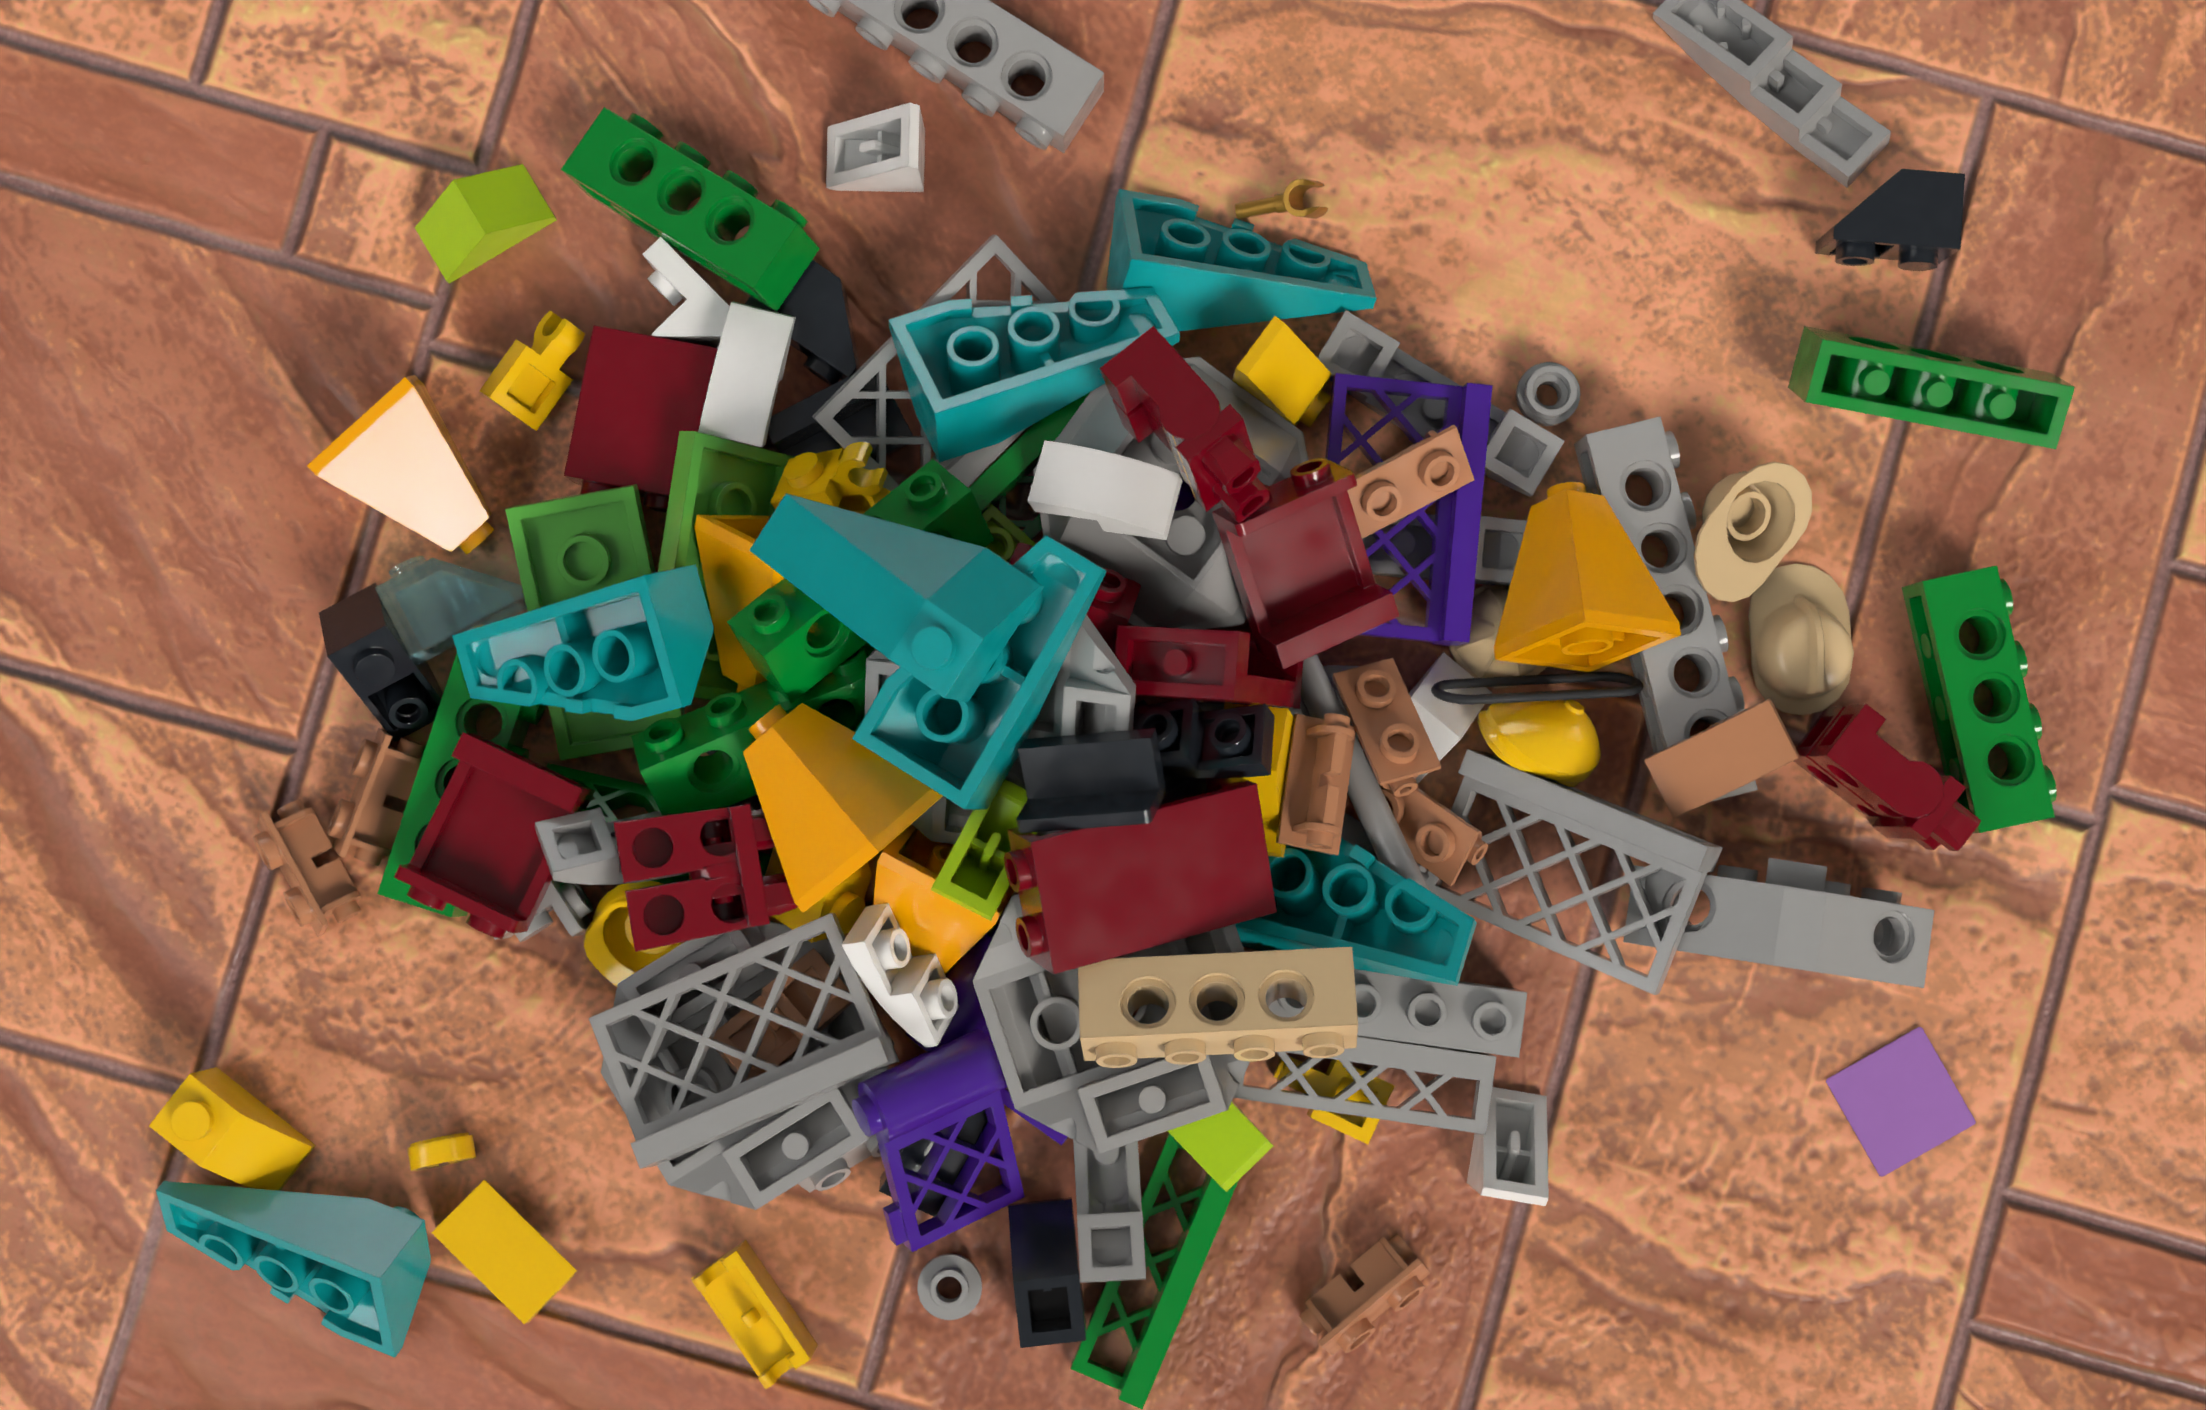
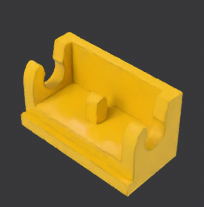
M483 1180L431 1232L523 1324L529 1323L578 1271L486 1180Z
M744 1240L691 1278L692 1283L708 1302L757 1374L758 1380L765 1389L774 1385L777 1379L789 1369L794 1368L796 1370L811 1360L818 1344L747 1240Z

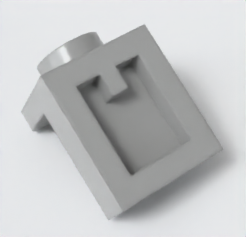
M552 879L528 931L514 934L506 931L503 939L516 935L519 942H523L533 937L554 922L548 914L553 909L572 937L584 935L591 923L587 914L593 911L592 904L579 884L553 881Z

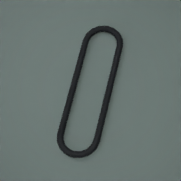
M1587 672L1450 679L1435 683L1431 688V692L1434 697L1442 701L1475 705L1633 696L1642 691L1643 683L1638 678L1622 673ZM1596 681L1619 682L1630 685L1614 688L1462 695L1444 691L1459 688Z

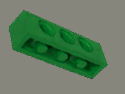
M604 107L561 170L589 197L657 239L662 237L675 250L777 312L820 250L803 230L808 223L806 218L781 200L775 199L771 206L758 200L756 197L759 191L748 181L730 170H727L722 177L708 170L711 165L709 160L686 143L679 141L674 149L661 141L664 136L662 132L641 116L631 113L629 118L625 120ZM649 170H651L650 174L646 178L641 180L643 175ZM700 197L698 203L693 208L687 210L688 206ZM749 226V229L744 236L737 240H734L735 236L741 229Z
M1804 326L1788 388L1807 403L2056 449L2075 386L2050 372Z
M931 459L863 513L867 516L986 547L994 541L972 490L934 459ZM785 578L771 589H767L727 621L755 669L791 704L867 643Z
M1997 565L1929 579L1902 587L1944 775H1951L1966 787L1956 801L1981 820L1973 833H1983L2055 817L2052 802L2057 797L2056 783L2049 767L2043 765L2038 740L2042 736V722L2037 708L2028 701L2023 680L2028 672L2027 657L2020 642L2014 641L2009 619L2013 612V597L2008 583L2004 579H2000ZM1964 621L1972 624L1979 634V645L1974 653L1968 652L1959 640V629ZM1979 683L1987 686L1993 695V707L1987 716L1977 710L1973 701V694ZM1995 745L2005 752L2008 761L2007 769L2000 778L1996 777L1988 766V755Z
M866 643L792 704L766 680L737 693L721 694L713 698L706 706L677 718L658 720L645 731L631 736L640 773L662 816L726 808L757 795L743 751L756 740L748 729L778 704L789 713L803 703L856 732L865 717L866 659L875 648ZM840 699L832 705L822 706L829 700ZM718 750L712 755L700 756L707 751Z
M456 654L377 894L448 917L467 916L468 912L449 903L441 911L417 902L407 895L411 885L396 879L394 875L400 864H408L411 861L460 761L451 755L462 733L479 735L476 729V721L479 714L487 707L494 706L502 716V728L499 734L490 741L529 758V750L522 748L530 723L535 725L539 723L546 705L537 704L529 707L470 698L459 657Z

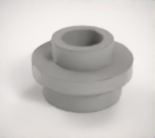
M1553 362L1540 363L1528 369L1519 380L1516 389L1517 405L1521 413L1537 425H1558L1566 421L1577 409L1580 401V386L1575 375L1565 366ZM1549 385L1555 389L1558 397L1555 405L1546 406L1539 402L1536 395L1539 386Z
M953 1253L942 1254L930 1260L921 1271L917 1285L918 1296L923 1307L933 1316L944 1320L959 1319L968 1315L978 1304L982 1293L981 1275L974 1263L968 1258ZM944 1277H954L960 1282L962 1292L956 1298L947 1299L939 1293L937 1288L938 1282Z

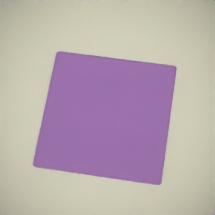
M1917 1027L1826 1080L1844 1115L1881 1177L1976 1123L1922 1027Z

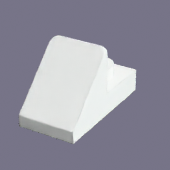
M660 237L642 254L655 270L647 279L673 306L682 299L685 302L651 336L718 348L730 306Z

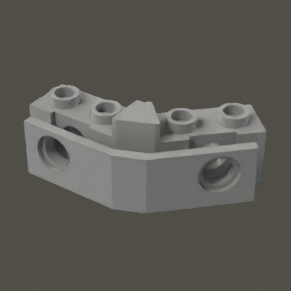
M1769 858L1766 882L1761 883L1757 882L1758 870L1719 865L1717 876L1706 875L1701 888L1710 901L1709 914L1703 922L1697 925H1693L1688 921L1677 951L1924 988L1934 910L1901 905L1902 893L1862 888L1861 898L1849 896L1850 884L1825 881L1826 866ZM1634 865L1635 870H1639L1643 868V866ZM1662 869L1639 879L1654 914L1676 905L1685 883V878ZM1631 890L1626 926L1643 919ZM1671 917L1658 922L1663 936ZM1647 927L1624 936L1623 942L1655 947Z

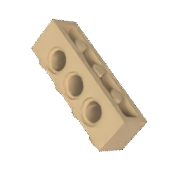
M1352 947L1111 958L1078 968L1079 1029L1084 1061L1096 1060V1063L1103 1067L1123 1068L1137 1063V1058L1165 1057V1060L1172 1064L1189 1065L1204 1061L1206 1055L1234 1054V1057L1238 1060L1253 1062L1270 1059L1275 1056V1052L1303 1051L1305 1056L1311 1058H1330L1341 1055L1344 1049L1356 1048L1358 1015ZM1292 998L1300 1002L1304 1009L1296 1016L1280 1017L1274 1014L1268 1007L1277 999ZM1213 1001L1227 1002L1235 1008V1012L1229 1018L1220 1021L1207 1019L1200 1013L1206 1004ZM1147 1004L1161 1006L1167 1011L1160 1021L1153 1024H1143L1132 1017L1139 1007Z

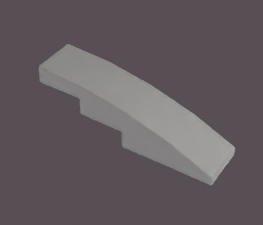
M1665 0L1653 12V20L1707 74L1795 150L1846 188L1889 144L1891 135L1889 129L1841 97L1842 83L1792 49V35L1743 1Z

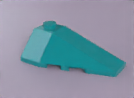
M1118 189L1115 201L1106 288L1107 290L1154 288L1178 331L1271 321L1274 316L1281 320L1373 309L1377 297L1366 262L1298 239L1287 240L1281 246L1267 241L1261 235L1253 232L1254 224L1237 218L1234 219L1232 227L1229 228L1196 217L1199 206L1190 202Z
M1154 288L1077 292L1067 302L1033 304L1032 295L1011 296V305L972 307V299L948 300L888 319L889 329L916 416L939 463L998 444L1105 384L1099 368L1154 326L1171 346L1180 340V333Z
M790 494L784 495L749 550L896 665L943 698L969 702L1044 588L1040 583L988 548Z
M1047 535L1013 564V566L1040 583L1044 588L969 702L943 698L899 667L885 680L852 738L963 809L987 810L1018 758V748L1023 740L1028 738L1107 572L1105 569Z
M696 564L643 575L452 635L470 698L529 707L541 704L565 708V712L578 714L597 712L614 715V719L634 721L691 705L714 626Z
M1341 838L1339 855L1286 845L1284 857L1268 856L1277 912L1235 924L1243 947L1259 951L1352 947L1354 969L1458 986L1477 922L1474 918L1414 880L1406 879L1382 864L1371 853L1357 844L1354 846Z
M163 1181L156 1189L166 1230L230 1270H240L245 1264L256 1270L259 1276L272 1286L270 1294L287 1304L297 1295L327 1313L321 1325L339 1336L394 1358L402 1349L431 1263L425 1220L419 1218L411 1210L400 1206L392 1208L369 1198Z

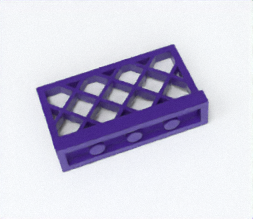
M1341 373L1333 375L1325 459L1340 465L1343 459L1359 448L1373 466L1383 462L1367 440L1393 419L1413 445L1422 441L1423 438L1402 414V411L1418 398L1445 401L1443 428L1437 433L1452 425L1457 427L1474 477V481L1436 500L1434 522L1424 511L1434 503L1432 502L1404 517L1385 534L1381 529L1372 534L1377 541L1366 549L1367 556L1369 557L1382 546L1405 574L1402 579L1388 589L1393 595L1409 582L1419 591L1427 601L1425 627L1401 625L1394 618L1359 635L1432 642V644L1456 647L1470 642L1493 385L1466 383L1464 386ZM1347 390L1372 393L1388 413L1363 435L1345 415ZM1388 395L1405 396L1408 398L1396 406ZM1344 430L1353 443L1341 452ZM1416 518L1433 540L1431 555L1413 569L1389 539ZM1430 565L1429 584L1427 586L1419 574Z

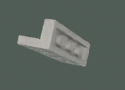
M1357 1036L1356 1048L1344 1049L1341 1055L1328 1058L1339 1060L1354 1080L1334 1097L1317 1095L1302 1075L1324 1058L1309 1057L1296 1067L1286 1054L1287 1052L1304 1055L1303 1051L1276 1052L1290 1072L1269 1088L1243 1084V1076L1234 1095V1098L1486 1135L1496 1056L1488 1053ZM1351 1062L1375 1066L1360 1076ZM1388 1067L1403 1069L1418 1089V1091L1397 1107L1382 1105L1367 1085V1083ZM1415 1071L1437 1074L1438 1076L1424 1085ZM1452 1077L1477 1080L1471 1118L1446 1114L1431 1093ZM1297 1079L1306 1093L1282 1089ZM1361 1089L1371 1103L1347 1100V1098ZM1425 1099L1434 1112L1411 1108Z

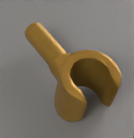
M1296 179L1289 183L1282 194L1235 204L1237 219L1275 212H1289L1296 217L1317 219L1322 217L1328 211V208L1318 206L1306 209L1303 204V196L1308 189L1312 187L1319 188L1325 185L1315 180Z

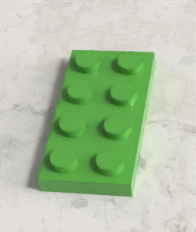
M679 431L658 572L696 564L710 612L694 529L696 515L772 516L775 508L770 501L788 460L795 457L696 431ZM714 631L693 696L694 698L712 700L724 693H737L738 683L722 675Z
M637 484L517 505L505 509L527 612L643 575L656 573ZM548 706L560 761L633 748L631 736L645 731L658 720L677 718L685 714L684 707L638 720L628 721L614 719V715L597 712L578 714L565 712V708Z

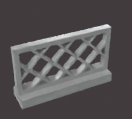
M992 234L918 310L948 300H958L951 298L965 284L966 299H972V307L1011 305V296H1021V284L1036 299L1032 300L1033 304L1059 301L997 235ZM995 255L1011 273L1010 300H977V272ZM892 336L812 416L844 450L848 445L855 442L876 444V461L870 456L866 466L863 467L868 470L884 467L886 469V444H921L920 468L931 459L939 463L936 455L931 458V445L922 426L921 436H886V399H911L909 390H886V364L897 354ZM876 375V390H861ZM852 398L876 399V436H850L833 417ZM1024 430L998 444L940 462L939 464L969 487ZM888 474L883 488L892 491L899 484Z
M1467 749L1458 772L1464 775L1451 811L1471 824L1468 815L1477 793L1496 800L1506 826L1482 836L1481 840L1490 844L1511 835L1524 868L1494 881L1487 861L1483 857L1475 864L1483 886L1465 894H1460L1441 886L1443 881L1430 871H1427L1429 878L1426 884L1429 890L1465 913L1653 995L1659 994L1708 872L1714 871L1723 847L1577 788L1565 786L1554 779L1523 772L1491 753ZM1512 807L1530 814V816L1517 821ZM1544 820L1555 825L1565 850L1535 863L1521 830ZM1570 831L1590 840L1575 845ZM1605 845L1615 850L1625 875L1593 888L1580 854L1597 846ZM1630 856L1650 865L1635 870ZM1569 859L1583 893L1552 906L1539 871ZM1662 869L1685 878L1686 880L1676 905L1654 914L1639 879ZM1528 877L1541 911L1523 919H1517L1508 915L1498 889ZM1629 884L1643 919L1611 931L1598 896ZM1487 894L1492 907L1474 899ZM1587 901L1601 936L1577 945L1566 940L1556 914ZM1671 917L1663 936L1658 922ZM1545 919L1550 932L1531 924ZM1642 928H1648L1657 950L1648 975L1626 966L1616 939ZM1605 945L1610 958L1591 951V949Z
M835 913L825 915L589 1018L636 1141L630 1144L640 1169L658 1166L899 1062L890 1037H886L866 987L841 945L845 940V936ZM823 933H826L835 955L825 982L792 969L802 943ZM788 949L782 964L767 958ZM754 963L778 971L764 1008L731 995L742 968ZM840 972L843 974L849 992L835 986ZM727 975L721 990L707 985V983ZM789 976L821 989L807 1026L774 1013ZM694 989L717 998L703 1034L671 1021L681 995ZM831 994L855 1004L864 1030L841 1040L817 1030ZM666 1002L660 1016L646 1011ZM728 1003L760 1016L746 1052L713 1039ZM634 1015L656 1024L642 1060L621 1052L611 1025ZM770 1021L803 1034L793 1061L781 1066L756 1057ZM667 1029L699 1042L685 1078L653 1065ZM813 1038L829 1044L807 1054ZM710 1047L742 1060L732 1086L721 1092H716L695 1083ZM626 1064L638 1069L633 1081ZM752 1065L767 1071L746 1080ZM649 1074L681 1087L670 1114L648 1122L639 1099ZM691 1091L706 1097L686 1106Z

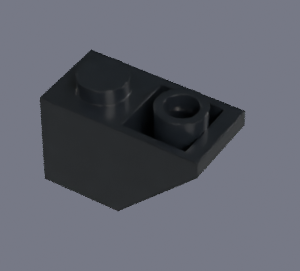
M1911 169L1899 170L1816 241L1815 254L1835 255V262L1846 266H1865L1873 264L1875 259L1898 260V268L1903 270L1927 271L1937 268L1938 264L1961 249L1965 174Z
M812 260L777 312L796 317L790 345L808 357L803 366L827 384L833 385L840 379L842 380L854 374L860 368L847 294L841 279ZM751 296L745 303L746 305L774 311Z
M376 583L319 612L327 657L395 742L434 722L443 691L409 626Z
M1072 1197L1008 1205L1013 1285L1020 1348L1086 1341V1319L1082 1283H1080L1079 1256Z

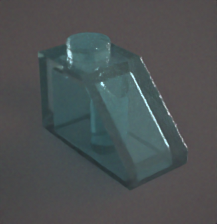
M424 556L413 557L396 565L389 571L391 579L375 587L409 655L426 661L454 647L452 635L509 618L527 609L521 585L435 558L426 561Z

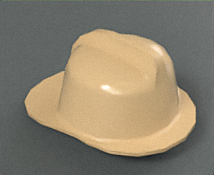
M1770 462L1755 466L1748 472L1743 471L1728 475L1715 484L1707 495L1702 509L1703 525L1697 535L1694 550V564L1696 576L1703 590L1716 600L1736 602L1753 594L1766 581L1782 558L1795 546L1805 532L1812 513V491L1805 476L1792 465Z
M1794 563L1777 567L1751 595L1748 617L1751 667L1755 686L1765 700L1770 698L1774 707L1782 712L1797 715L1820 712L1840 698L1850 680L1854 650L1851 640L1850 615L1845 595L1830 575L1815 566Z

